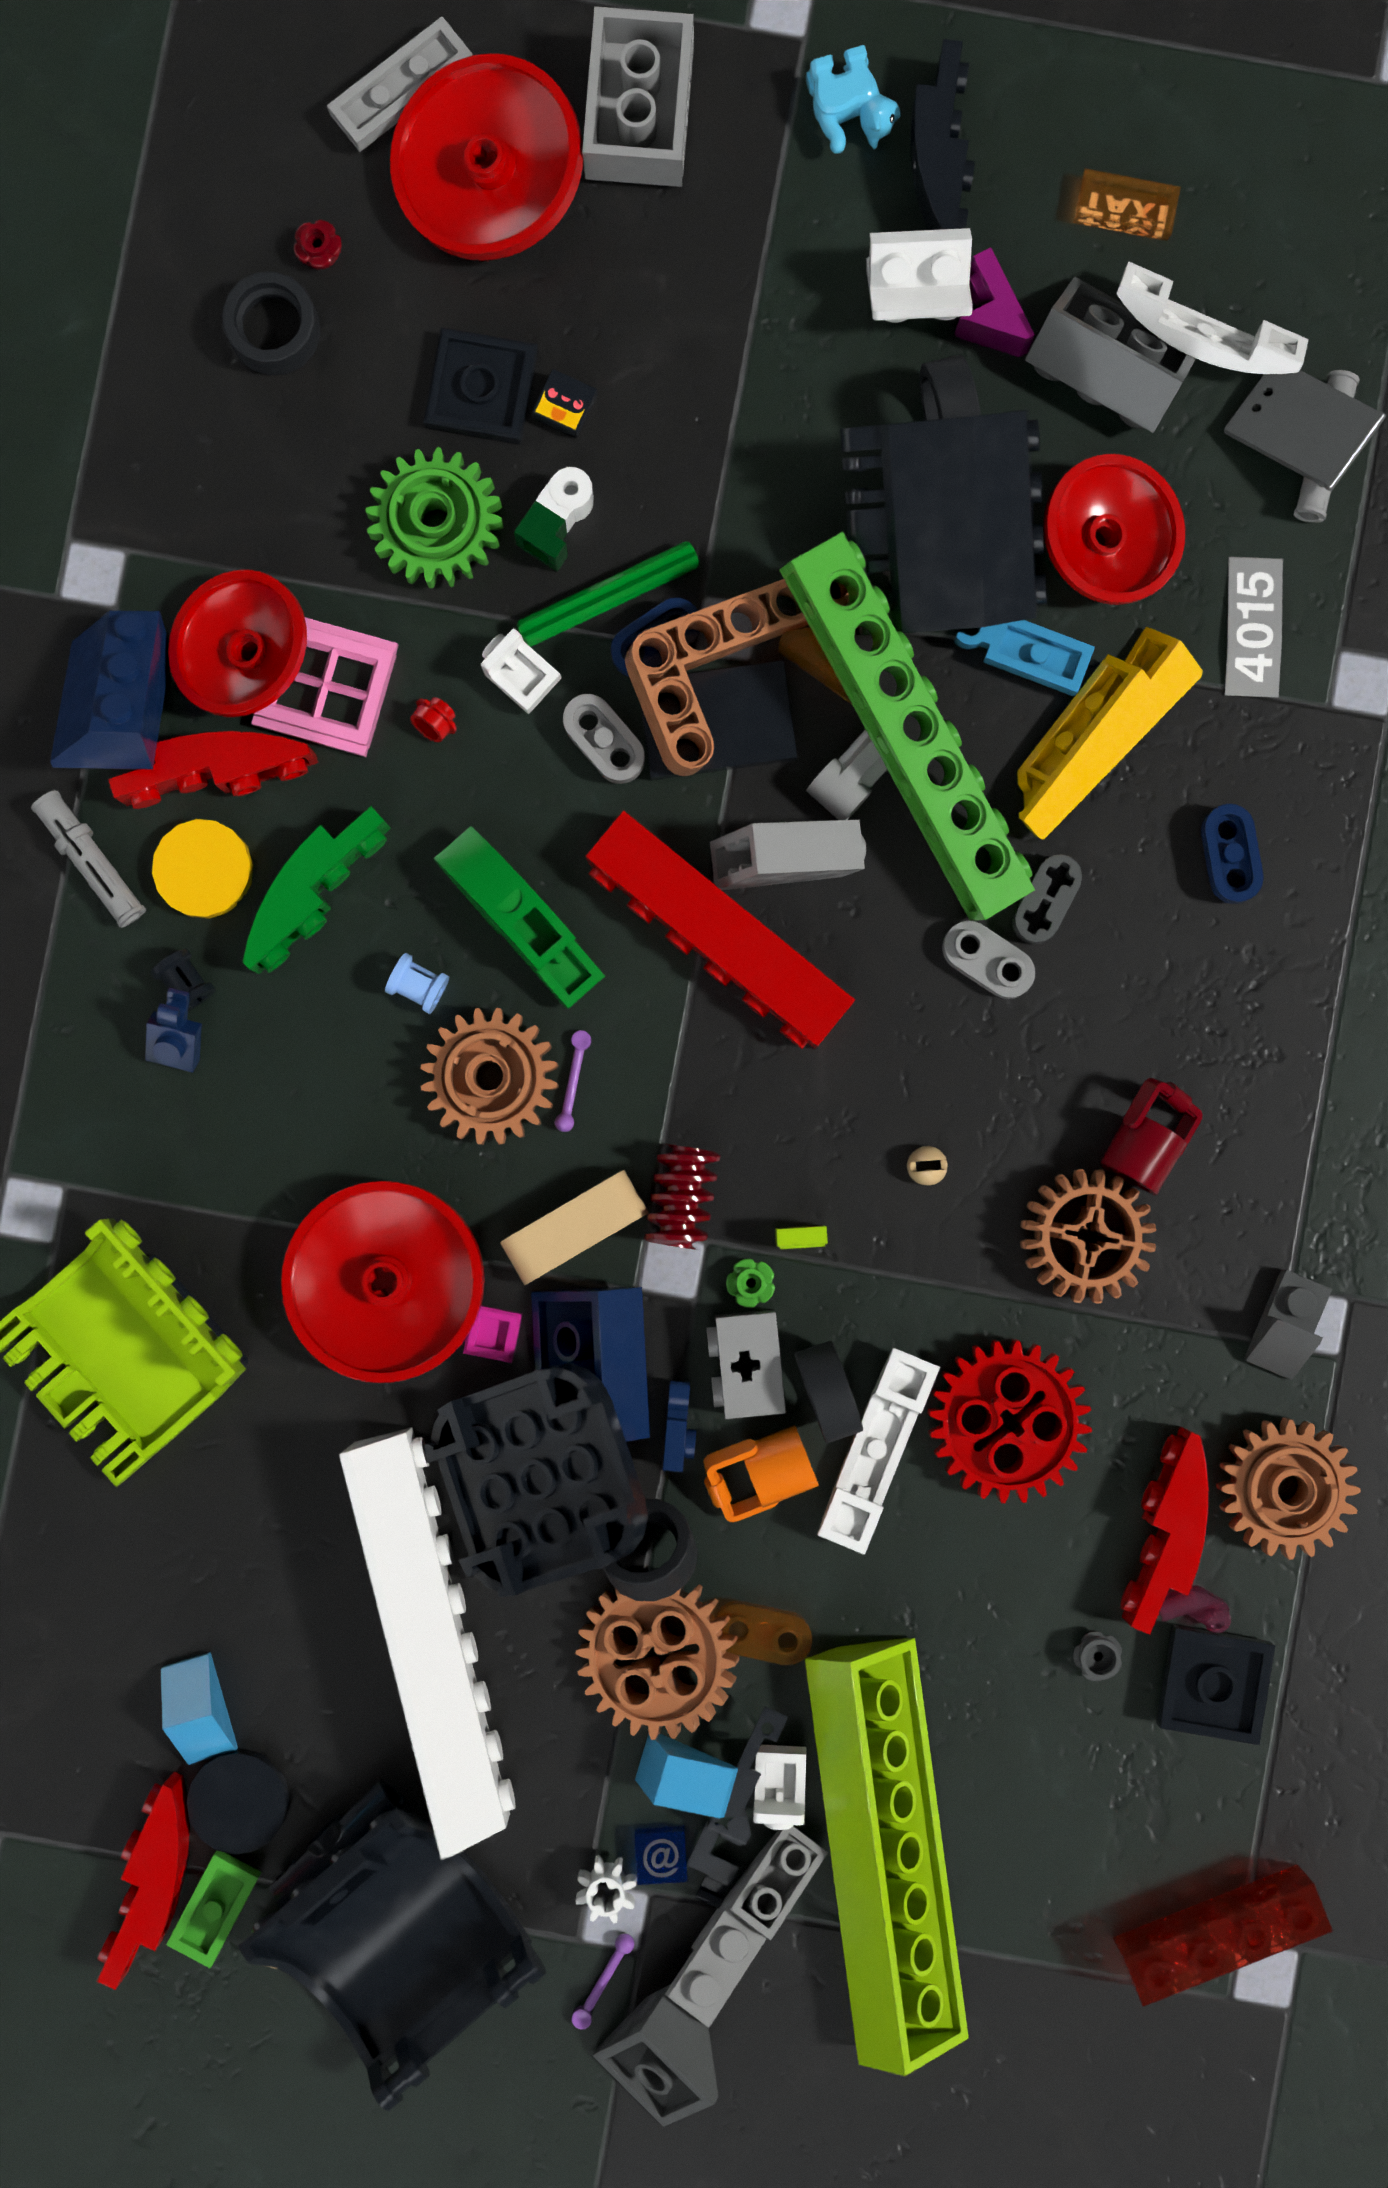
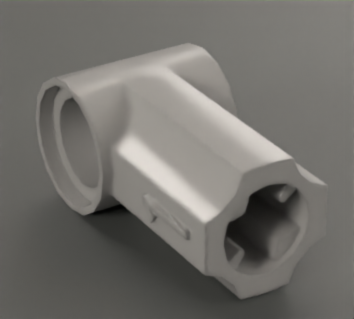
M866 729L850 745L849 749L839 760L834 758L819 773L806 790L838 820H848L871 794L872 790L870 788L888 770Z

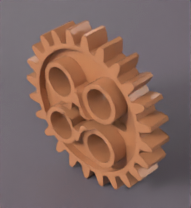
M700 1584L690 1593L685 1592L683 1586L675 1594L658 1601H635L620 1594L616 1588L617 1596L607 1590L599 1597L603 1608L593 1606L586 1613L587 1617L594 1624H585L579 1629L578 1634L590 1642L582 1644L576 1650V1655L589 1659V1662L583 1665L577 1672L578 1676L593 1678L594 1682L585 1690L586 1695L600 1693L603 1697L596 1709L597 1712H603L610 1707L616 1711L612 1721L613 1726L616 1727L624 1718L631 1720L630 1734L633 1736L636 1735L643 1725H647L651 1740H655L660 1734L662 1727L665 1726L671 1739H675L681 1732V1722L693 1733L700 1725L698 1715L709 1722L716 1714L712 1703L723 1706L729 1696L721 1687H732L737 1677L725 1669L735 1667L739 1662V1656L726 1652V1649L734 1645L737 1641V1635L722 1634L721 1630L728 1623L730 1617L729 1615L714 1617L711 1612L716 1607L718 1600L714 1598L703 1604L699 1600L703 1587ZM665 1617H678L686 1627V1635L676 1636L672 1634L665 1625ZM619 1625H626L635 1631L638 1637L637 1645H628L620 1639L618 1634ZM691 1644H697L700 1649L698 1652H673L662 1664L659 1657L652 1656L633 1662L631 1665L622 1667L616 1665V1659H641L652 1647H654L656 1654L660 1655L679 1650ZM676 1667H690L696 1673L698 1684L688 1685L683 1683L677 1675ZM638 1675L643 1677L649 1685L650 1693L640 1694L631 1687L629 1676Z

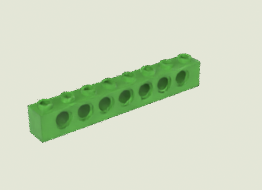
M841 532L790 561L779 571L970 921L986 920L1035 891L1029 879L1032 877L1030 865L1020 852H1015L1006 836L1009 833V829L1004 817L996 808L990 807L982 792L985 790V783L981 774L975 766L967 764L959 749L962 742L958 731L949 720L944 721L935 704L938 701L935 688L927 677L920 676L911 659L914 657V652L909 640L901 631L896 632L887 615L890 611L888 601L883 592L877 586L872 587L863 570L865 568V560L862 552L853 541H848L844 533ZM832 582L841 583L847 589L849 594L847 606L838 605L831 598L830 585ZM857 627H863L870 632L873 638V646L870 652L862 650L856 644L854 633ZM882 671L890 673L896 680L897 690L893 697L886 695L879 686V676ZM907 715L914 717L920 725L921 732L917 741L909 739L903 730V722ZM932 759L938 761L944 770V779L940 785L934 784L928 777L927 768ZM956 803L962 805L967 812L968 819L963 829L956 827L951 818V812ZM980 847L985 848L991 857L990 867L985 873L981 872L975 863V855Z

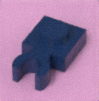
M670 1381L663 1461L664 1471L683 1472L684 1459L694 1460L696 1429H686L690 1382Z

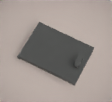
M1299 370L1297 373L1264 374L1226 425L1224 433L1323 486L1326 490L1332 491L1386 418L1384 412L1378 411ZM1268 392L1272 393V395L1265 396V394Z

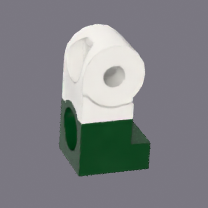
M566 467L555 473L514 531L518 547L558 572L568 557L567 545L563 539L573 524L584 519L593 507L592 482L583 470L576 467Z

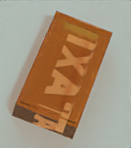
M1085 169L1081 179L1073 223L1168 241L1173 230L1181 187Z

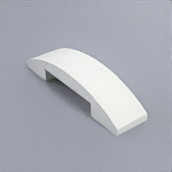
M1128 261L1116 294L1142 325L1167 344L1206 363L1235 371L1256 374L1297 373L1301 369L1309 339L1263 320L1255 336L1169 300L1168 297L1173 280Z
M892 1348L862 1414L863 1431L854 1434L821 1521L818 1536L865 1555L883 1511L882 1503L919 1413L922 1414L940 1369L939 1366Z

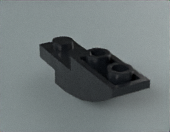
M943 39L935 86L917 84L912 107L910 128L911 167L920 212L927 230L966 228L968 209L960 208L962 191L970 192L975 161L966 160L969 140L958 139L962 110L953 109L955 94L964 95L969 63L960 62L963 41Z

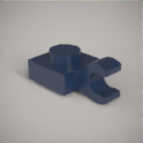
M169 988L166 1005L160 1003L157 1012L153 1011L146 1026L145 1060L193 1073L200 1061L202 1023L187 1020L190 1000L188 992Z

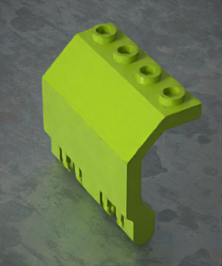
M112 1218L100 1219L88 1229L85 1234L92 1240L88 1247L34 1296L13 1309L0 1321V1354L9 1349L30 1329H33L6 1353L3 1358L12 1367L24 1361L30 1355V1352L40 1344L51 1355V1358L31 1372L28 1379L24 1382L31 1391L39 1388L64 1365L66 1366L36 1394V1397L64 1429L77 1421L96 1403L99 1404L69 1434L76 1442L84 1439L105 1418L117 1430V1433L108 1441L98 1446L90 1457L97 1466L105 1462L127 1441H132L128 1447L102 1469L105 1476L115 1487H118L220 1398L246 1368L239 1361L243 1355L236 1344L224 1334L218 1337L205 1323L209 1316L204 1308L191 1296H187L184 1299L174 1288L172 1283L175 1281V1277L167 1266L157 1258L150 1260L138 1247L142 1240L137 1232L125 1221L120 1220L117 1223Z

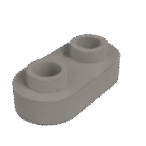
M582 694L573 698L567 704L563 713L566 733L606 780L617 784L628 783L636 779L642 772L645 764L643 746L607 702L597 695ZM585 715H593L598 719L597 726L592 730H585L579 725L581 718ZM617 752H625L629 755L630 760L626 766L616 767L611 762L612 756Z
M963 921L953 926L945 935L942 950L948 964L995 996L1003 999L1016 998L1024 994L1032 986L1035 978V967L1031 958L984 925L975 921ZM972 937L976 940L978 944L976 953L967 954L961 949L960 943L962 938ZM1005 964H1013L1017 967L1019 976L1016 981L1010 982L1003 977L1002 968Z

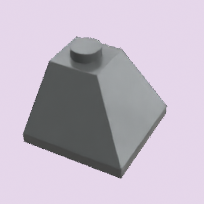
M670 1985L647 1996L597 2047L592 2055L663 2127L714 2105L719 2097L709 2028L665 1995Z

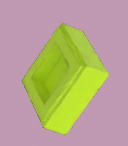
M827 1226L775 1228L776 1246L779 1249L825 1247V1244H828Z

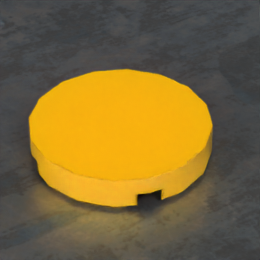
M194 819L175 826L162 837L153 856L152 875L157 892L170 907L190 917L210 919L230 912L237 906L243 895H246L252 884L253 862L248 846L232 829L217 821Z

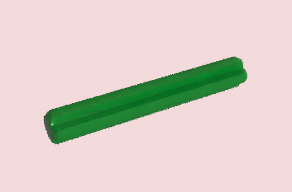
M685 541L517 622V629L522 635L523 641L532 647L696 569L699 566L697 553L691 543Z

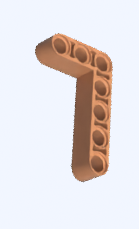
M784 579L645 630L637 636L627 651L625 658L626 670L662 760L667 769L675 775L689 776L698 772L708 763L714 751L712 735L686 671L809 625ZM835 582L840 588L841 597L840 599H833V601L838 605L846 606L849 601L848 591L841 583ZM777 596H786L793 600L797 609L795 616L785 615L778 609L776 603ZM737 612L745 614L752 623V632L742 633L736 630L731 623V614ZM694 629L703 633L707 639V649L696 650L690 647L685 639V631ZM649 646L658 650L662 657V665L655 668L645 665L639 657V649ZM660 693H671L676 696L681 706L680 713L671 715L662 711L658 705V695ZM688 739L696 744L699 751L697 761H685L679 756L676 748L678 740Z

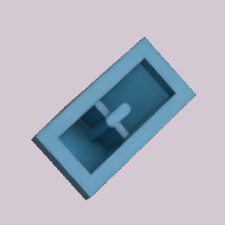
M211 1652L163 1666L161 1668L162 1728L186 1763L190 1765L217 1757L220 1754L236 1751L238 1749Z
M648 1733L635 1781L653 1805L723 1818L727 1810L738 1767L662 1734H659L655 1740H651Z

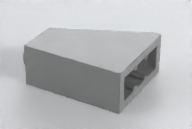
M859 820L752 823L710 842L714 884L721 890L839 878L865 869L866 842L861 835Z

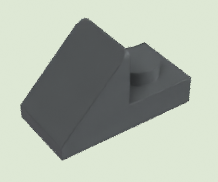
M1281 1269L1243 1360L1292 1380L1321 1344L1323 1337L1314 1334L1332 1289L1289 1270Z

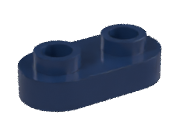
M671 598L660 603L620 630L615 635L611 644V657L616 669L621 674L629 677L625 664L626 652L637 636L645 630L698 611L697 608L688 600ZM694 629L685 631V639L690 647L698 639L700 631ZM649 646L641 647L645 651V656L641 660L645 665L653 668L662 665V657L658 650Z
M1224 804L1215 808L1205 817L1201 826V837L1209 882L1213 893L1225 903L1240 904L1253 898L1260 891L1264 875L1252 816L1245 808L1239 805ZM1225 823L1232 828L1233 836L1230 840L1223 839L1219 835V824ZM1229 871H1234L1240 875L1241 885L1239 888H1233L1228 884L1227 874Z

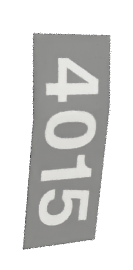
M1229 557L1228 648L1225 695L1279 697L1282 649L1283 559Z

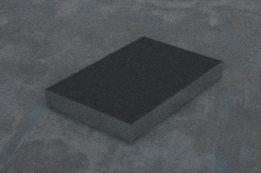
M784 660L687 674L714 743L712 757L705 766L693 775L797 760ZM660 693L658 695V705L662 711L671 715L680 713L681 706L676 696L671 693ZM641 707L651 781L681 777L668 770L664 764ZM688 739L677 741V753L682 759L689 762L698 760L699 751L694 742Z

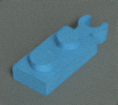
M1026 620L979 627L978 633L973 636L958 632L954 640L955 644L963 649H975L979 646L988 649L983 660L986 664L1074 697L1079 691L1095 649L1092 645Z

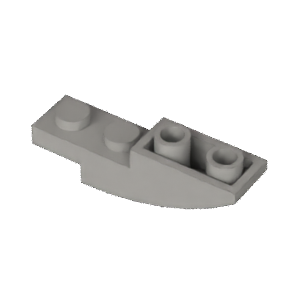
M795 1827L778 1830L741 1875L722 1901L720 1908H717L691 1946L693 1952L665 1995L709 2028L766 1939L772 1940L828 1852Z

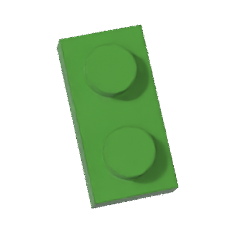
M216 1851L166 1945L211 1969L262 1872L225 1852Z

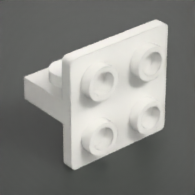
M970 228L870 233V255L867 258V276L872 318L874 320L898 323L907 319L936 318L939 320H951L959 316L972 315L973 304L969 286L972 248Z

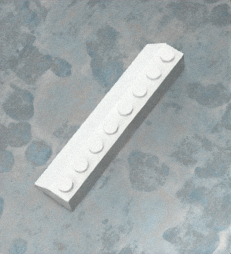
M413 1427L356 1441L339 1455L440 1857L443 1859L451 1857L505 1829L510 1816L509 1810L515 1809L516 1804L509 1778L501 1779L497 1761L503 1760V1750L498 1731H489L485 1712L491 1710L488 1689L484 1680L477 1682L472 1664L478 1662L475 1638L472 1632L464 1633L460 1614L466 1613L464 1594L460 1583L452 1584L447 1565L453 1564L454 1558L449 1537L447 1534L440 1536L435 1516L441 1515L438 1492L434 1485L428 1487L423 1467L429 1466V1463H426L425 1442L422 1437L415 1438Z

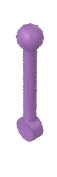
M583 1030L575 1032L572 1036V1044L575 1050L562 1113L555 1119L556 1128L562 1132L570 1131L574 1126V1119L571 1113L584 1050L588 1049L591 1045L590 1035Z
M620 1934L616 1938V1950L583 2006H578L573 2011L572 2023L576 2028L586 2029L590 2026L592 2009L623 1956L633 1950L635 1944L629 1934Z

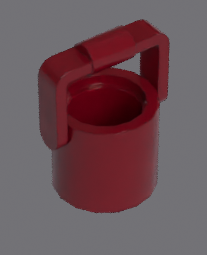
M1154 1078L1146 1079L1127 1110L1123 1123L1101 1159L1100 1165L1113 1175L1122 1177L1125 1182L1157 1196L1176 1161L1183 1154L1201 1123L1202 1111L1192 1103L1191 1096L1174 1083H1165ZM1158 1094L1163 1101L1175 1110L1184 1113L1174 1132L1145 1117Z

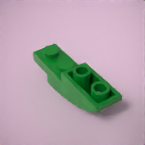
M372 806L335 839L320 825L285 863L270 886L256 914L248 936L243 963L249 970L258 974L264 969L268 973L274 971L290 956L291 953L287 948L302 936L304 939H308L325 925L327 919L324 915L332 908L319 893L325 888L330 892L341 885L351 872L348 867L361 855L364 858H369L387 841L384 834L391 827Z
M472 826L433 858L497 934H501L564 1008L569 1009L605 977L576 943V937L557 915Z

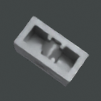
M775 1310L715 1315L716 1327L707 1328L709 1358L719 1357L721 1377H711L714 1407H724L725 1419L786 1413ZM740 1351H749L752 1360H759V1366L751 1368L750 1377H742L738 1368H731V1362L739 1361Z

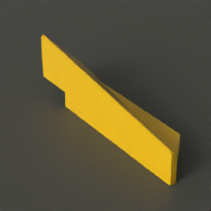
M1146 626L1125 661L1107 654L1017 770L1018 786L1024 793V809L1019 812V819L1036 837L1042 840L1045 839L1201 678L1203 673L1201 667L1181 640Z

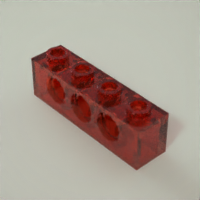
M1297 1864L1115 1936L1113 1940L1131 1986L1144 2007L1333 1932L1315 1884Z

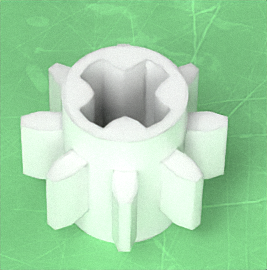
M597 1855L595 1867L591 1873L582 1869L578 1872L577 1880L581 1885L588 1888L580 1890L576 1894L575 1901L579 1905L588 1904L591 1909L590 1921L594 1922L598 1916H609L610 1920L615 1924L618 1919V1911L622 1906L627 1909L634 1908L635 1897L625 1890H630L636 1886L637 1876L636 1874L625 1876L622 1870L623 1858L619 1857L614 1863H604L601 1856ZM606 1882L609 1889H615L614 1895L607 1896L604 1889H598L599 1883Z

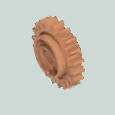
M476 1008L473 1016L474 1023L471 1025L460 1015L455 1016V1023L458 1028L455 1034L442 1027L438 1029L439 1034L445 1040L443 1047L433 1044L427 1045L426 1048L437 1057V1061L421 1065L420 1069L434 1074V1080L423 1084L421 1090L432 1093L437 1092L438 1097L430 1102L427 1108L430 1111L446 1109V1114L440 1122L442 1127H448L455 1121H459L457 1129L458 1138L464 1139L471 1129L474 1128L476 1130L477 1144L484 1145L490 1131H493L498 1144H505L507 1128H511L515 1135L522 1138L525 1136L522 1126L524 1119L538 1126L541 1124L539 1116L534 1111L536 1106L552 1108L553 1104L543 1097L542 1093L544 1090L558 1089L559 1084L545 1078V1073L558 1068V1063L549 1060L542 1061V1056L552 1046L549 1042L534 1045L533 1041L540 1029L534 1025L525 1032H521L520 1028L523 1017L517 1013L508 1024H504L503 1010L496 1008L492 1015V1020L487 1022L482 1010ZM487 1063H497L503 1072L501 1084L494 1090H483L477 1081L479 1069Z
M1286 1417L1282 1418L1279 1432L1267 1420L1262 1421L1261 1424L1262 1437L1247 1429L1244 1430L1243 1434L1248 1446L1245 1449L1234 1444L1228 1446L1232 1454L1237 1457L1236 1463L1221 1462L1219 1465L1222 1470L1231 1474V1479L1216 1484V1488L1231 1494L1230 1499L1223 1501L1219 1505L1220 1509L1226 1513L1237 1512V1515L1229 1522V1527L1236 1532L1248 1528L1244 1534L1243 1541L1253 1547L1262 1539V1552L1271 1557L1277 1551L1279 1545L1282 1555L1289 1560L1294 1559L1297 1545L1308 1556H1315L1314 1540L1316 1539L1330 1548L1334 1546L1329 1530L1334 1528L1340 1532L1347 1533L1348 1528L1339 1517L1342 1513L1357 1514L1358 1511L1354 1506L1345 1501L1346 1496L1361 1493V1488L1345 1482L1347 1477L1352 1476L1358 1471L1357 1467L1346 1463L1339 1464L1348 1453L1347 1448L1341 1445L1329 1448L1333 1440V1434L1322 1430L1314 1437L1315 1424L1303 1421L1296 1432L1294 1421ZM1288 1476H1295L1298 1484L1295 1495L1288 1500H1281L1278 1494L1281 1481Z

